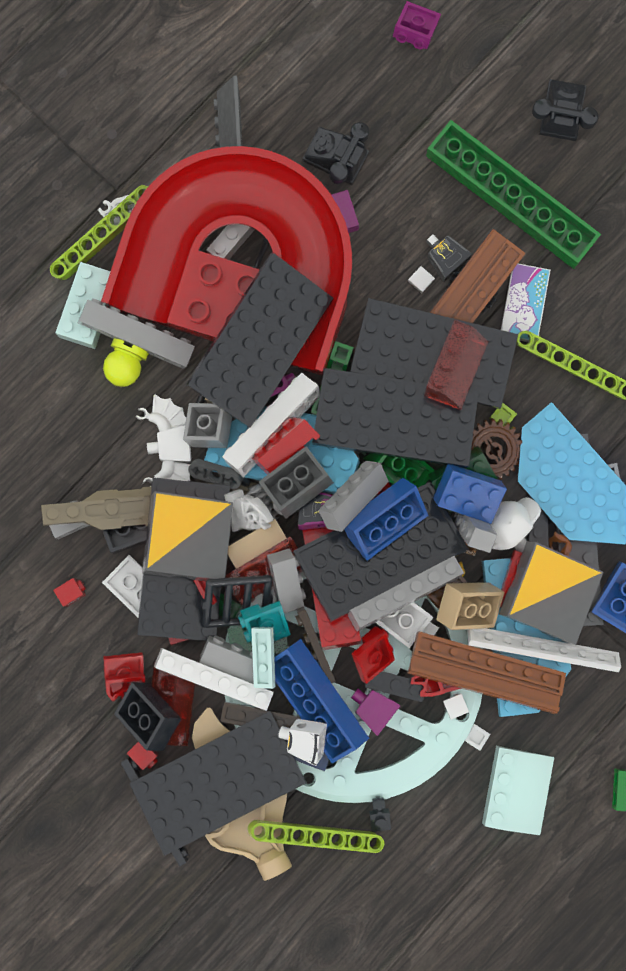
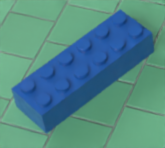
M301 639L274 657L275 682L302 720L327 724L324 753L331 763L357 750L369 739Z

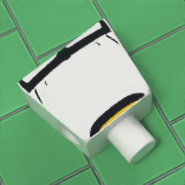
M297 719L290 728L284 726L280 728L279 738L288 740V753L316 766L324 755L327 724Z

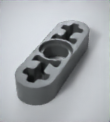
M195 459L188 468L192 477L217 485L230 486V489H237L244 480L232 468L201 459ZM213 470L220 474L219 478L212 474Z

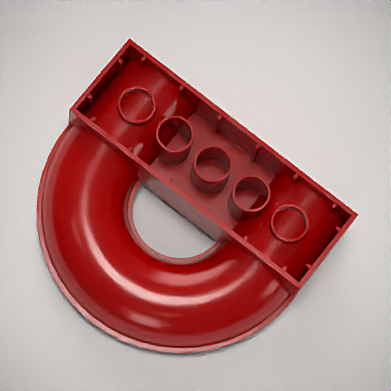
M230 146L209 149L189 156L169 167L147 187L134 206L125 226L101 302L108 308L111 306L119 309L122 313L214 341L254 280L259 269L199 250L204 240L218 228L231 224L246 225L259 231L268 240L273 253L333 297V300L290 365L323 376L324 368L328 366L348 305L347 294L352 273L350 236L340 208L332 195L311 172L285 156L260 148Z

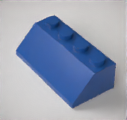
M402 478L371 500L344 530L354 546L368 561L429 515L416 485Z

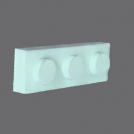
M253 627L251 629L254 688L273 689L275 687L273 628Z

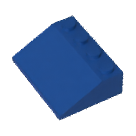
M619 561L605 583L591 612L625 633L626 564Z

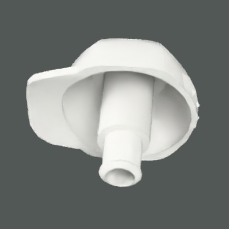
M527 497L522 498L518 502H501L492 524H490L497 533L492 549L505 550L515 547L516 551L523 552L527 542L524 537L531 531L534 522L541 513L538 503Z

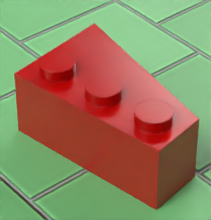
M288 418L283 422L282 429L279 432H274L268 438L269 442L255 451V456L252 459L268 475L299 450H302L305 447L304 445L312 438L317 440L320 435L305 419Z

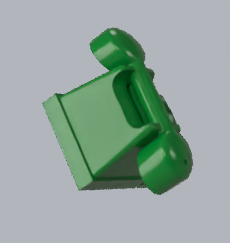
M372 453L363 458L365 461L381 463L391 485L404 478L419 488L429 480L428 474L435 471L424 461Z

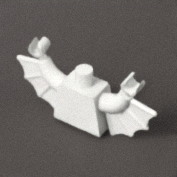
M155 394L153 396L152 413L150 414L146 409L140 408L138 410L143 411L145 415L144 417L136 416L139 420L149 419L159 429L157 433L158 442L147 443L148 454L159 453V459L163 462L161 471L154 475V478L190 481L188 468L191 465L190 463H192L191 446L183 440L186 424L183 408L174 405L171 398L162 399ZM145 478L142 484L145 482L152 484V478Z

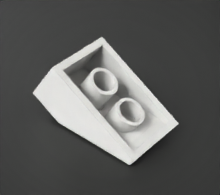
M413 602L375 623L410 648L415 642L417 632H422L433 619V616Z

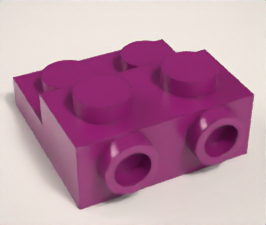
M407 1L395 25L393 37L400 43L408 42L413 44L416 49H428L441 14Z

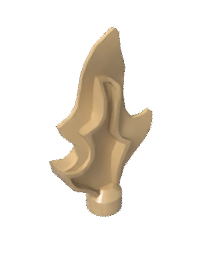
M207 708L194 723L192 740L195 749L230 732L218 720L211 708ZM287 794L206 834L205 837L212 846L221 851L244 855L255 861L264 881L280 875L292 867L284 851V845L256 841L249 835L248 825L253 820L282 822ZM257 826L254 829V835H259L262 832V826ZM275 829L274 837L280 836L282 829Z

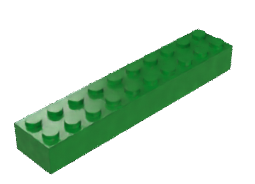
M452 120L449 121L428 147L426 157L573 269L600 237L601 234Z

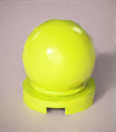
M114 338L111 347L115 351L111 352L105 359L103 371L105 377L113 385L119 387L129 386L135 383L140 376V361H146L149 353L136 345L130 348L123 344V340Z

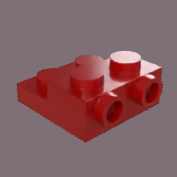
M376 626L361 638L363 644L352 653L361 681L366 684L395 661L393 648L389 643L387 632Z

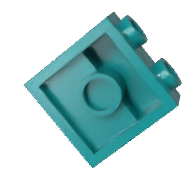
M280 601L260 608L259 604L240 610L242 616L238 617L241 627H246L247 631L243 633L247 643H252L251 628L272 627L274 641L291 635Z

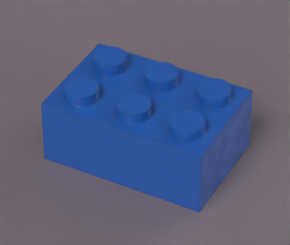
M447 464L433 499L439 507L492 524L507 488L500 480L459 466Z

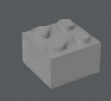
M189 403L183 440L191 447L227 448L232 416L215 404Z

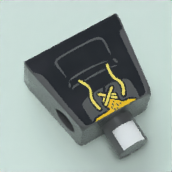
M433 234L426 240V243L432 248L427 258L443 282L471 258L472 253L450 236L440 241Z

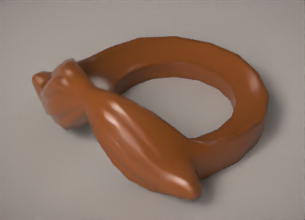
M555 531L554 536L548 540L549 548L553 549L552 542H564L566 545L560 553L569 556L572 549L571 542L565 535L558 534Z

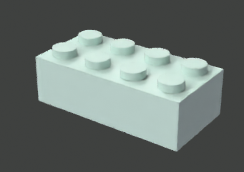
M80 262L56 330L59 338L89 348H96L101 333L77 322L87 300L96 299L101 301L110 271Z

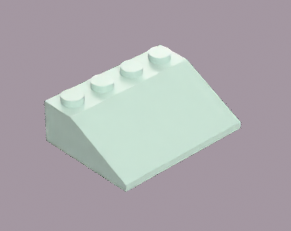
M496 745L482 824L486 827L540 835L554 757Z

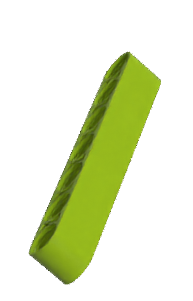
M141 185L54 261L50 266L51 275L61 280H67L77 272L80 262L87 263L122 232L131 212H128V206L130 204L136 205L138 199L148 186ZM120 216V223L114 225L115 217ZM106 229L105 237L101 238L100 231ZM91 241L92 248L86 250L87 242ZM77 254L78 260L73 263L72 256ZM63 266L64 272L62 275H59L58 269Z
M520 331L517 333L516 345L620 399L626 400V396L622 394V389L626 386V380L530 331ZM522 334H526L529 337V342L526 345L520 342ZM540 342L546 346V350L542 354L537 351V345ZM557 351L563 354L560 362L554 360V354ZM573 360H577L580 363V367L576 371L571 368ZM592 368L597 373L594 379L588 377V371ZM608 377L613 379V385L610 388H607L605 385V380Z
M253 820L248 825L249 835L260 842L378 853L384 847L383 838L370 831ZM257 826H262V832L259 835H254V829ZM281 828V835L274 837L275 829ZM296 830H300V837L293 839V833ZM315 832H319V833H320L319 839L316 840V841H313V840H312L313 834H314ZM338 834V841L332 843L333 835ZM357 836V843L351 845L352 837ZM376 838V844L370 847L371 839Z

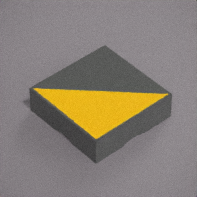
M154 491L151 495L148 519L149 535L145 545L142 573L167 577L182 576L199 581L225 578L233 502Z
M527 541L517 565L515 578L507 591L499 615L520 624L534 627L542 633L565 643L576 645L603 571L537 542Z

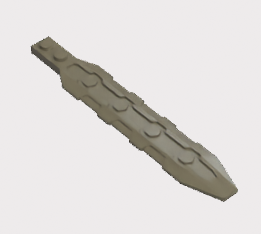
M250 482L249 487L257 483ZM242 485L237 488L242 489L244 495L250 491L247 489L248 487ZM151 487L118 491L117 489L96 491L82 502L41 505L43 526L81 522L100 530L119 529L122 526L144 524L147 526Z

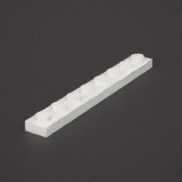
M487 628L467 630L468 645L614 672H619L621 669L619 652Z

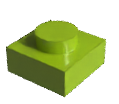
M502 402L501 409H496L490 419H495L496 424L499 419H502L504 426L506 422L510 423L517 413Z

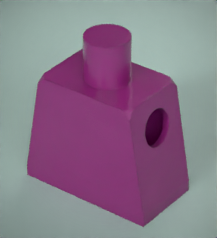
M357 689L351 696L359 704L355 712L377 736L400 707L395 701L372 689L367 695Z

